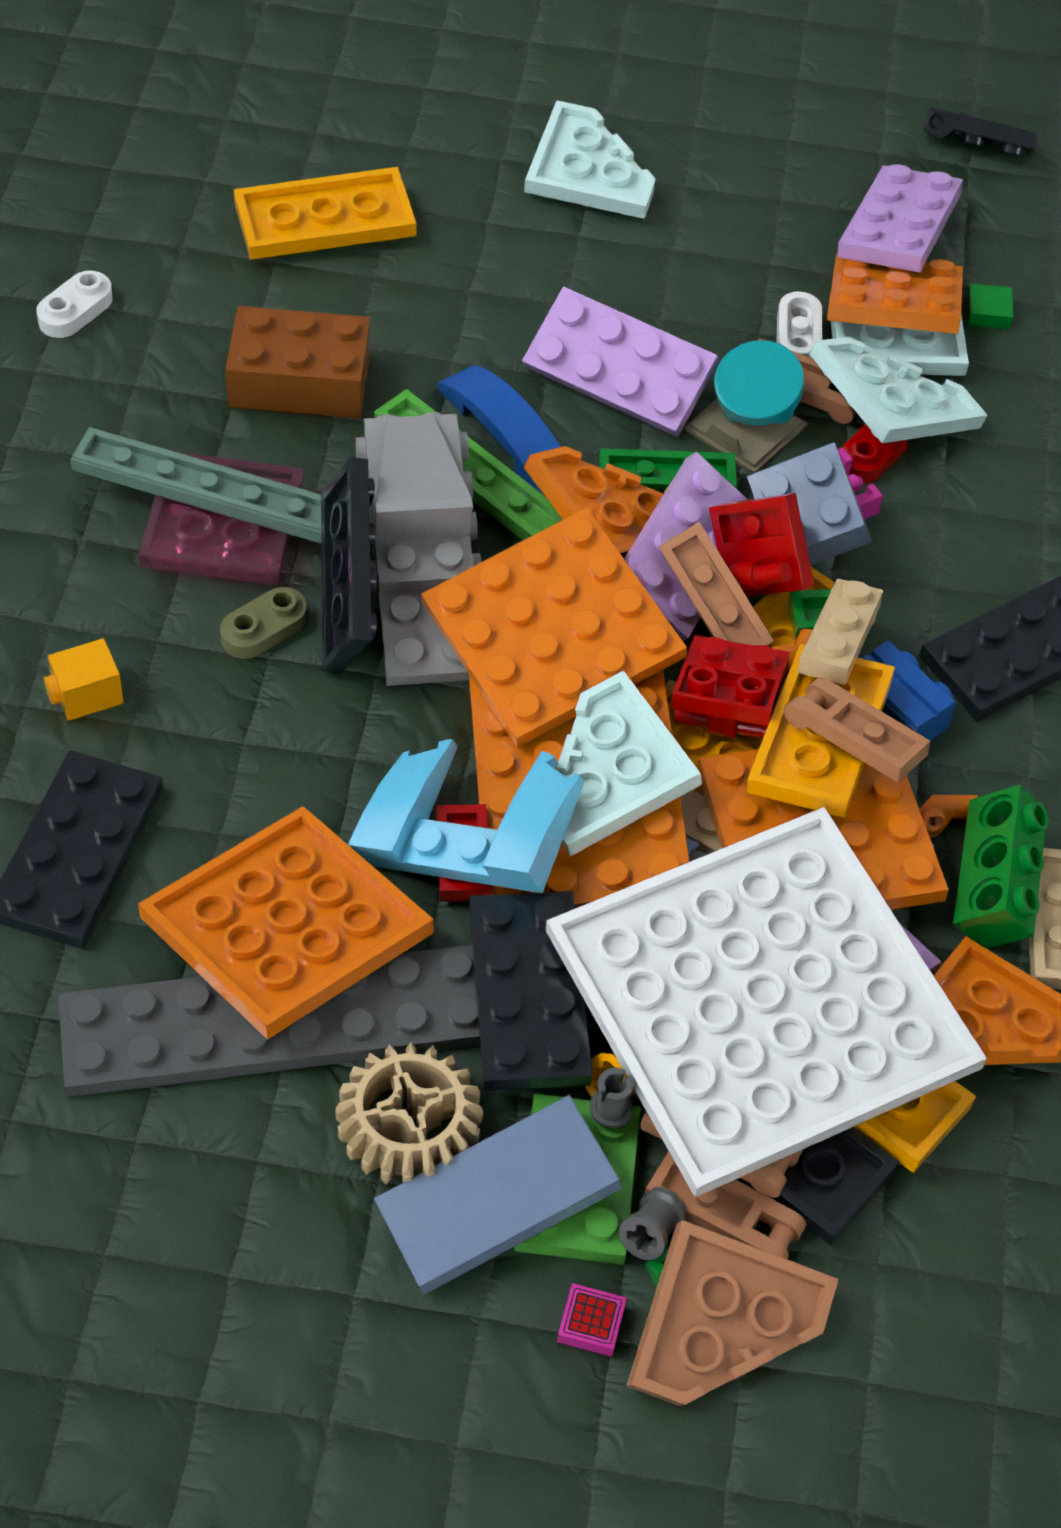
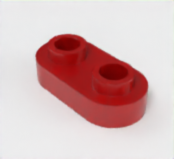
M865 423L843 446L844 450L853 459L849 475L860 476L863 479V483L877 480L905 452L909 439L881 443Z

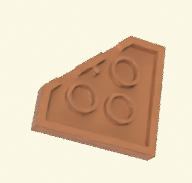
M684 1220L678 1222L626 1387L677 1406L690 1403L705 1395V1393L823 1334L839 1279Z

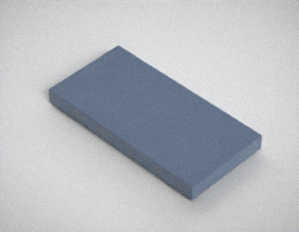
M570 1095L458 1153L453 1156L454 1161L447 1166L443 1162L434 1166V1175L426 1177L423 1172L413 1177L411 1181H406L375 1197L374 1200L422 1294L425 1295L622 1189V1186Z

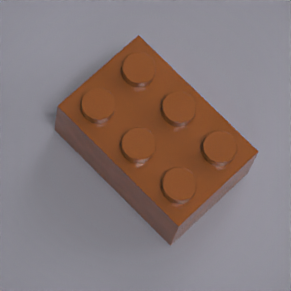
M237 306L225 369L228 407L361 419L370 359V317Z

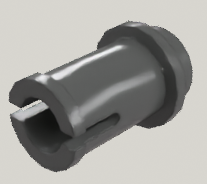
M609 1068L603 1071L598 1079V1091L591 1098L590 1113L596 1123L608 1129L622 1127L632 1117L633 1103L630 1095L634 1083L630 1075L625 1078L623 1083L626 1072L623 1069Z

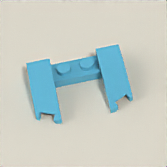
M453 739L438 742V748L415 755H412L410 751L402 753L378 785L348 843L352 849L374 867L543 893L584 781L577 773L566 778L554 769L559 764L556 758L548 752L541 751L515 793L498 830L428 820L458 747Z

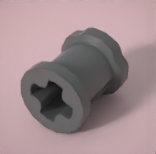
M664 1187L652 1188L651 1191L646 1192L640 1199L639 1211L628 1215L620 1225L619 1236L622 1244L632 1255L640 1259L653 1260L659 1258L667 1248L668 1236L674 1233L676 1224L682 1220H687L686 1205L678 1198L675 1192Z

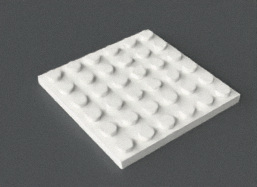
M825 807L546 921V932L620 1065L626 1071L625 1074L632 1077L634 1090L694 1197L700 1196L983 1069L987 1059Z

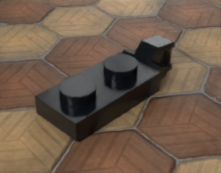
M933 107L929 108L923 129L924 133L941 140L951 134L958 133L962 134L961 142L984 147L986 141L1001 144V152L1023 157L1025 151L1034 152L1038 138L1036 132Z

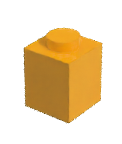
M104 638L47 655L51 675L43 677L45 688L51 704H61L67 721L124 704L120 674Z

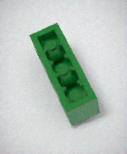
M1021 785L969 800L953 924L968 938L986 949L1034 937L1036 914L1040 908L1038 897L1041 871L1044 868L1045 832L1049 825L1048 811L1044 805L1037 801Z

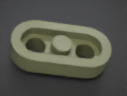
M274 588L229 613L220 625L223 649L229 655L236 658H253L299 632L307 621V603L304 596L292 588ZM244 626L249 627V629L241 630Z

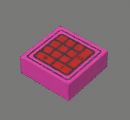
M572 1283L557 1342L612 1357L627 1298Z

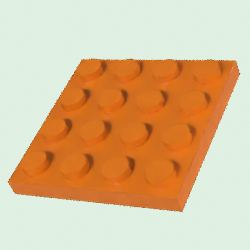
M588 508L567 517L421 593L424 607L517 748L576 717L575 709L580 694L622 671L636 685L687 656L686 645Z
M759 749L699 758L697 769L701 773L703 790L721 849L815 811L746 793L747 780ZM864 762L846 817L843 818L829 814L890 910L946 901L949 889L907 775L897 783Z
M304 806L138 903L140 918L267 1040L434 933V919Z

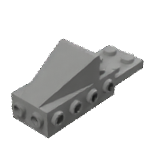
M429 412L421 416L406 417L386 414L376 418L364 419V437H356L355 446L356 458L368 459L369 478H373L375 482L374 498L369 506V522L375 524L376 530L373 545L374 559H370V567H374L376 570L375 588L377 589L378 610H380L386 686L469 681L468 672L424 607L421 593L481 563L480 553H472L471 540H477L478 536L476 512H472L471 471L463 472L462 460L468 459L469 456L467 432H459L457 414Z

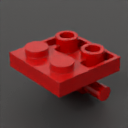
M796 492L722 503L709 507L717 551L746 597L799 591L815 586Z
M694 635L672 693L671 709H675L674 723L706 728L707 734L736 739L739 734L763 739L789 667L790 652L772 649L764 645L754 646L725 641L718 637Z

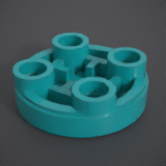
M765 340L746 342L729 351L720 361L714 378L716 397L723 409V414L731 422H740L754 426L786 423L793 417L794 409L800 403L804 392V375L801 363L791 350L779 343Z

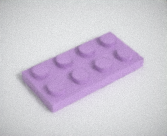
M883 165L838 244L837 257L921 272L961 195L963 179L953 178L944 172L925 173L910 170V168L904 165Z
M563 286L526 352L522 363L529 370L678 437L719 360L718 356L714 353Z
M697 452L685 459L624 558L682 641L689 638L701 617L660 553L658 546L700 522L717 549L709 507L722 503L747 500Z

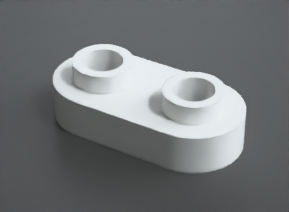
M83 271L71 277L38 304L37 318L40 330L50 337L64 338L75 334L112 303L113 297L109 278L97 271Z
M788 293L782 297L779 303L777 343L789 350L812 358L809 354L815 342L822 340V305L815 296L809 293Z

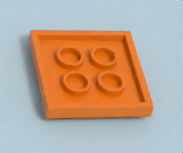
M836 254L827 321L952 334L959 333L963 266H955L951 261L937 259L932 260L930 263H925L921 272L840 258Z

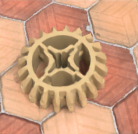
M412 1042L407 1046L405 1054H397L396 1050L389 1044L385 1050V1059L383 1060L369 1052L368 1057L365 1059L366 1069L353 1066L350 1072V1083H342L339 1090V1099L342 1101L336 1106V1120L340 1123L338 1126L339 1140H341V1143H348L347 1155L351 1161L362 1158L361 1165L365 1175L381 1168V1180L385 1185L393 1178L394 1174L402 1175L403 1183L411 1181L414 1175H419L423 1172L426 1177H430L435 1174L434 1166L441 1162L447 1166L454 1161L453 1156L470 1148L469 1145H475L479 1141L480 1129L478 1126L483 1121V1109L481 1105H478L480 1103L478 1086L470 1085L471 1075L468 1072V1068L456 1070V1060L452 1054L438 1061L437 1051L433 1045L424 1055L416 1054V1047ZM392 1089L393 1094L388 1099L378 1102L377 1108L368 1110L377 1097ZM402 1101L405 1104L406 1110L402 1109ZM452 1118L450 1124L443 1132L427 1141L426 1135L431 1129L441 1126L442 1120ZM413 1119H417V1128L414 1125Z

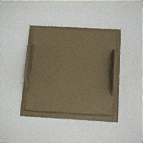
M716 399L687 424L684 430L717 452L735 453V463L751 474H754L807 427L808 423L794 414L789 421L783 424L772 423L754 426L740 422H731L723 414V409Z

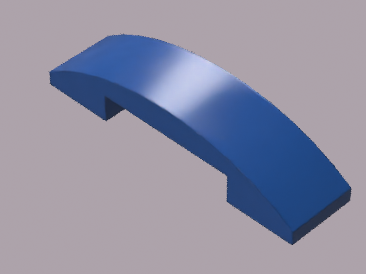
M476 365L438 382L440 392L463 416L471 412L513 457L514 473L542 493L524 469V465L530 454L561 446L546 424L520 394L494 373Z

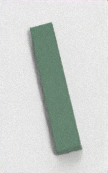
M92 427L88 428L70 459L71 467L74 471L321 543V494Z

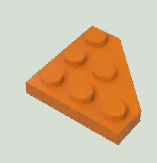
M566 446L530 454L524 469L561 518L564 520L588 508L619 553L625 558L664 493L641 485L642 477L607 463L605 469L584 462L581 460V452Z
M965 937L934 974V978L987 1059L984 1065L1061 1062V994L970 938Z

